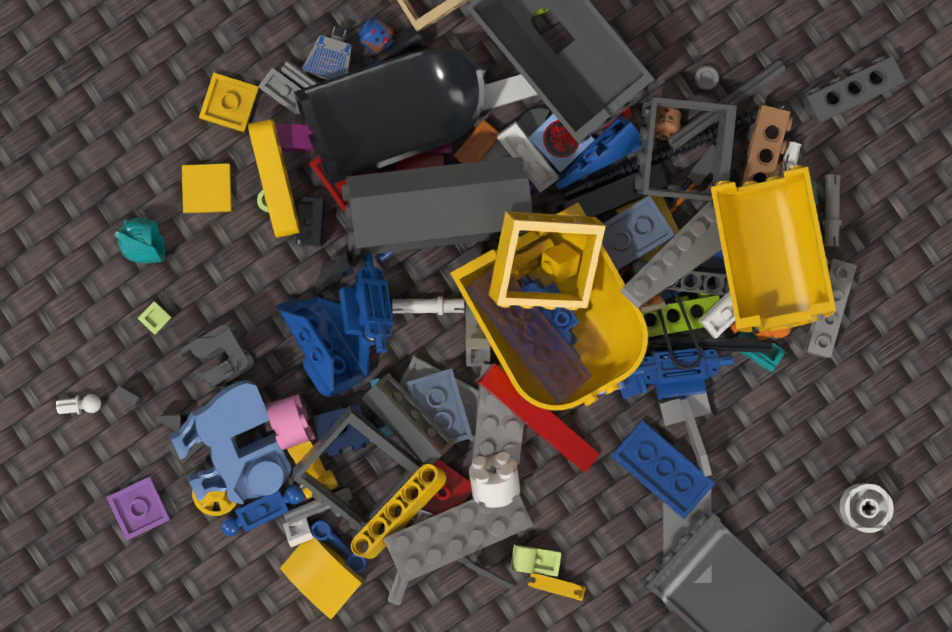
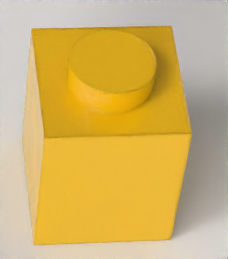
M563 242L543 252L540 272L557 284L577 274L580 254Z

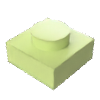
M154 301L138 319L154 335H157L172 317Z

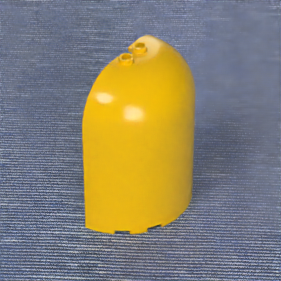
M579 202L556 214L586 216ZM530 231L519 237L514 256L525 253L536 243L543 242L549 238L555 246L564 242L580 254L577 274L556 284L562 294H575L587 234ZM602 244L588 307L572 310L580 322L572 329L578 338L573 346L579 356H581L580 359H576L573 363L566 351L556 352L551 343L538 349L514 311L513 307L516 305H511L508 308L500 307L489 296L493 276L492 268L495 265L498 249L495 251L491 250L450 273L514 388L526 401L539 408L565 410L582 403L588 406L599 400L596 396L603 391L609 394L620 388L618 383L629 377L638 368L645 356L648 344V331L644 317L639 308L620 292L625 283ZM540 267L528 273L531 280L540 279L545 287L553 282L540 272ZM518 279L508 285L507 291L519 292L524 285Z

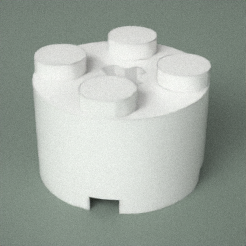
M500 452L497 455L473 458L469 469L472 496L475 502L479 504L480 501L485 503L486 507L495 508L508 505L513 502L512 498L516 494L517 497L519 496L520 484L517 464L510 458L509 453Z
M857 483L847 488L841 497V516L846 524L856 530L866 533L877 532L893 516L894 507L891 497L884 489L877 485ZM869 504L871 506L870 509H867L866 512L862 510V506Z

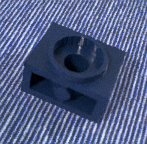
M361 404L351 406L364 416ZM348 407L313 416L319 439ZM348 424L347 431L340 433L322 454L328 452L329 457L342 454V448L350 446L352 451L366 447V442H370V440L351 424Z

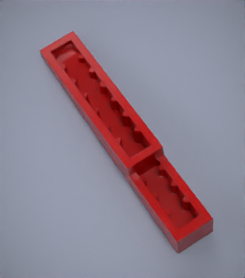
M491 364L477 381L482 388L507 407L513 415L582 472L586 473L600 455L551 411L539 408L526 401L516 391L508 375L496 364Z

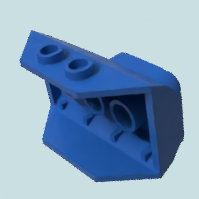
M316 297L308 301L292 299L275 305L305 355L303 359L304 369L321 394L328 397L348 390L369 376L370 346L363 345L359 341L358 335L345 334L341 303Z

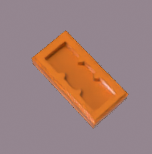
M483 119L453 157L461 164L480 162L498 141L497 135L499 132Z

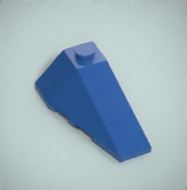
M619 115L559 174V179L553 184L558 189H561L627 156L629 153H634L641 146L640 133L630 121Z

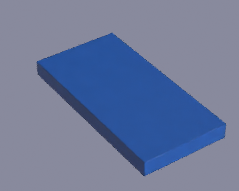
M643 420L611 455L615 461L683 520L715 484L713 480L708 476L705 477L698 467Z

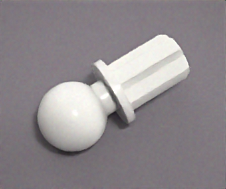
M95 394L86 395L83 400L80 399L79 395H76L75 398L61 399L56 402V409L59 414L74 412L81 414L82 409L88 413H95L101 407V400Z

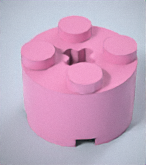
M299 394L267 405L269 421L272 429L276 432V440L282 450L315 439L311 425H308L307 420L310 419L308 411L303 406Z

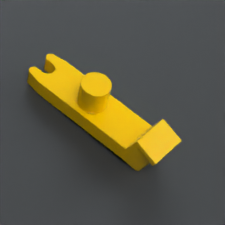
M530 573V576L535 578V582H528L529 586L583 601L586 587Z

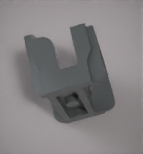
M221 325L194 340L177 353L178 358L193 353L199 358L212 359L226 351L229 356L226 361L199 377L200 382L207 381L213 387L223 386L254 366V359L238 331L226 325Z

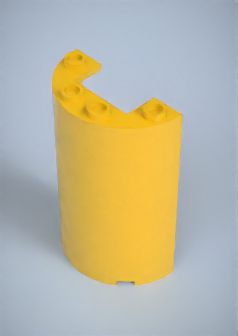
M802 165L792 166L788 168L789 171L784 172L785 178L774 176L767 178L766 182L762 183L750 181L743 183L742 187L738 188L735 182L730 183L729 180L717 182L716 186L711 187L736 328L739 331L752 332V327H758L759 332L786 329L819 321L818 315L824 314V317H829L836 312L808 167L803 168Z

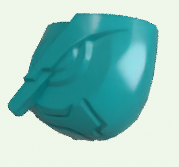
M145 218L126 219L120 231H116L115 237L118 238L120 251L128 260L143 264L165 261L163 236L159 234L158 224L155 220Z

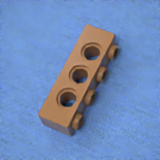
M759 105L739 187H742L743 183L753 181L754 175L758 172H763L766 179L779 175L781 164L777 163L779 154H784L787 143L786 140H783L785 131H790L793 117L789 116L790 111ZM770 125H774L778 131L776 137L768 139L765 135V130ZM763 149L771 151V158L767 162H762L759 158V154Z

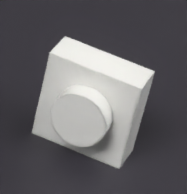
M307 518L292 524H283L291 547L313 539Z

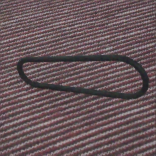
M671 290L675 294L697 348L698 358L691 366H682L676 362L662 310L658 309L672 362L678 368L683 370L693 369L701 361V349L677 291Z

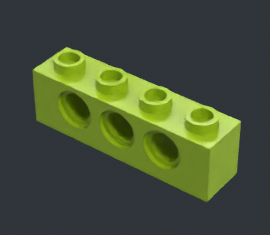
M701 293L698 294L699 299L689 300V296L680 297L692 329L703 328L704 326L699 321L700 318L692 317L690 314L691 307L693 305L700 306L702 317L720 300L719 295L713 296L712 294ZM676 298L674 299L675 303L667 304L665 308H661L668 334L689 330ZM670 309L676 310L679 314V319L675 323L667 319L666 315ZM658 310L642 313L643 317L647 313L655 317L654 326L647 327L648 337L664 335Z

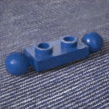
M298 485L289 486L284 495L278 489L275 493L264 496L236 510L238 518H225L221 523V531L226 536H234L239 532L240 527L243 526L245 532H248L288 512L287 503H300L304 498V492Z

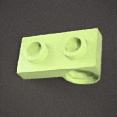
M514 544L510 569L525 573L558 576L561 552Z

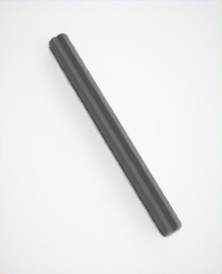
M780 60L775 61L716 104L738 106L784 73L785 65ZM705 111L668 138L669 145L674 150L679 148L717 121L720 112Z

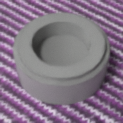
M704 66L696 72L694 81L699 89L709 91L717 85L719 75L713 67Z

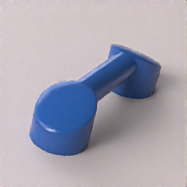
M319 520L314 523L311 533L315 539L329 540L348 558L347 565L356 573L364 570L367 563L366 558L355 555L351 548L332 531V525L329 521Z

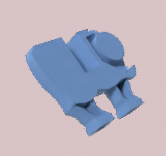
M243 380L229 385L215 395L205 406L192 411L179 431L168 433L180 459L186 457L189 449L195 443L203 441L209 446L214 467L201 470L197 474L190 473L186 475L198 501L202 500L208 492L227 491V496L231 502L244 504L243 501L247 498H260L275 493L285 483L291 473L290 463L280 448L274 433L240 449L234 439L235 435L269 421L267 410L253 381Z

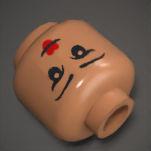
M657 106L654 135H657V138L660 140H668L671 135L680 130L681 112L677 108Z

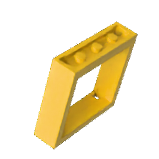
M505 211L489 296L498 306L505 308L511 305H519L528 309L533 308V306H542L551 310L556 307H564L568 310L587 308L605 225L596 217ZM519 230L587 234L575 294L507 291Z

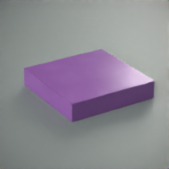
M151 476L106 497L126 541L171 520Z

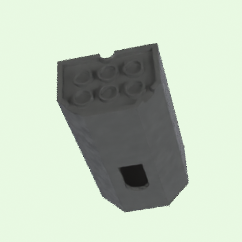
M468 0L470 3L466 6L468 11L580 144H583L591 137L590 133L594 135L601 131L644 94L646 86L649 89L657 82L590 0ZM539 9L551 10L575 39L558 55L532 24V17Z
M523 157L346 177V183L342 184L343 201L348 202V205H345V225L351 228V230H348L347 237L348 250L353 251L354 256H362L365 254L370 255L500 239L505 211L533 213L527 171H521L520 168L524 167ZM519 230L518 237L528 233V231Z

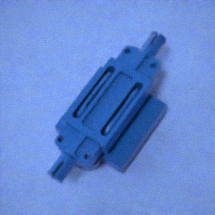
M365 254L363 255L365 267L360 268L357 272L358 279H356L353 286H343L339 290L345 334L358 335L359 341L363 345L373 346L376 344L377 353H385L387 351L385 339L392 336L391 325L393 324L387 280L383 279L382 270L374 267L373 255Z
M528 274L520 278L524 286L519 292L562 294L555 282L545 287L540 279L531 280ZM519 305L513 307L538 349L551 343L556 352L566 351L572 363L576 359L581 358L573 346L578 338L572 329L580 322L572 310L564 307H556L552 310L542 306H533L531 309L523 308Z
M697 348L672 350L676 362L682 366H691L697 361ZM700 348L702 353L700 363L693 369L683 370L674 365L669 350L651 351V357L643 358L641 365L630 376L642 375L645 384L655 386L657 399L705 394L704 380L717 375L719 366L733 365V355L718 357L714 349L703 350Z

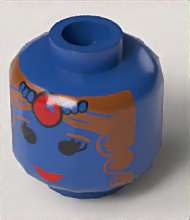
M379 18L368 19L358 33L360 35V43L374 54L380 53L394 42L392 39L393 29Z

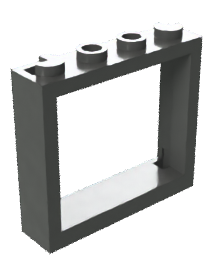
M655 97L646 98V102L642 106V116L645 117L644 126L641 127L639 134L640 141H642V149L639 150L637 155V164L640 165L639 175H636L635 189H638L637 194L713 201L712 193L649 188L656 108L661 106L720 112L713 187L716 186L717 182L729 180L737 106Z
M349 406L292 470L294 481L299 484V487L302 489L308 488L313 492L312 496L322 504L324 502L331 507L330 510L337 517L341 518L343 516L349 521L348 524L354 530L360 531L417 470L422 467V464L354 408ZM348 424H351L406 469L405 473L365 517L306 471Z

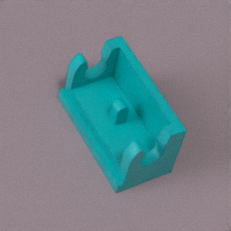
M752 329V332L739 331L735 339L758 338L753 333L754 329ZM773 343L772 352L741 353L768 372H773L784 356L785 350Z

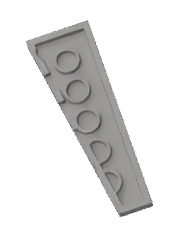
M709 201L620 290L637 308L661 293L665 288L677 282L684 275L693 271L700 264L709 260L719 251H722L714 204Z

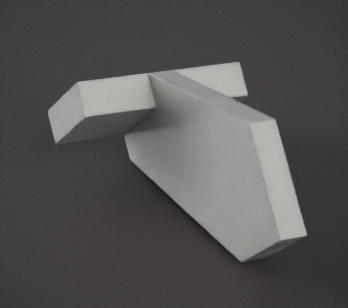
M706 392L705 394L672 397L658 401L665 426L685 421L699 468L705 477L712 475L708 457L694 419L695 417L711 413Z

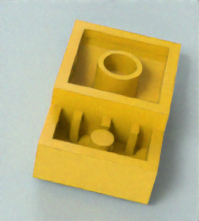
M314 537L301 543L280 568L289 580L330 619L335 616L364 581L361 576L346 564L347 562L322 540H317Z

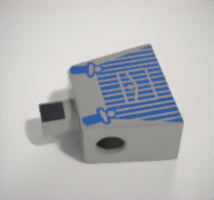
M334 26L330 38L320 35L302 70L308 75L324 80L350 73L353 47L348 43H344L347 30Z

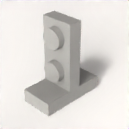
M465 303L466 365L481 366V364H490V343L468 304Z

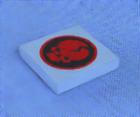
M554 113L528 136L541 154L559 173L594 141L591 136L583 144L578 143Z

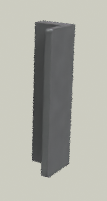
M389 373L362 397L363 401L423 465H432L454 445V442Z

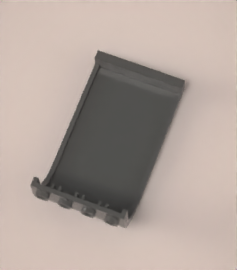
M711 511L708 514L703 513L695 522L697 526L691 532L687 531L678 541L680 544L674 551L670 549L663 556V563L657 569L655 567L652 568L645 576L646 581L644 584L696 632H832L834 629L828 621L821 617L738 540ZM712 565V583H694Z

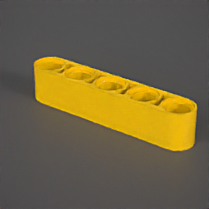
M273 119L251 123L248 125L249 134L275 236L280 238L298 234L301 232L299 219Z
M425 464L420 467L354 537L351 543L352 552L363 558H375L386 547L384 538L401 531L446 482L445 472L431 464ZM434 471L435 478L433 481L429 482L428 477L430 473ZM415 489H418V496L413 500L412 493ZM401 506L402 512L400 516L396 517V510ZM382 524H384L385 531L383 534L380 535L379 528ZM368 541L369 547L366 552H363V545Z

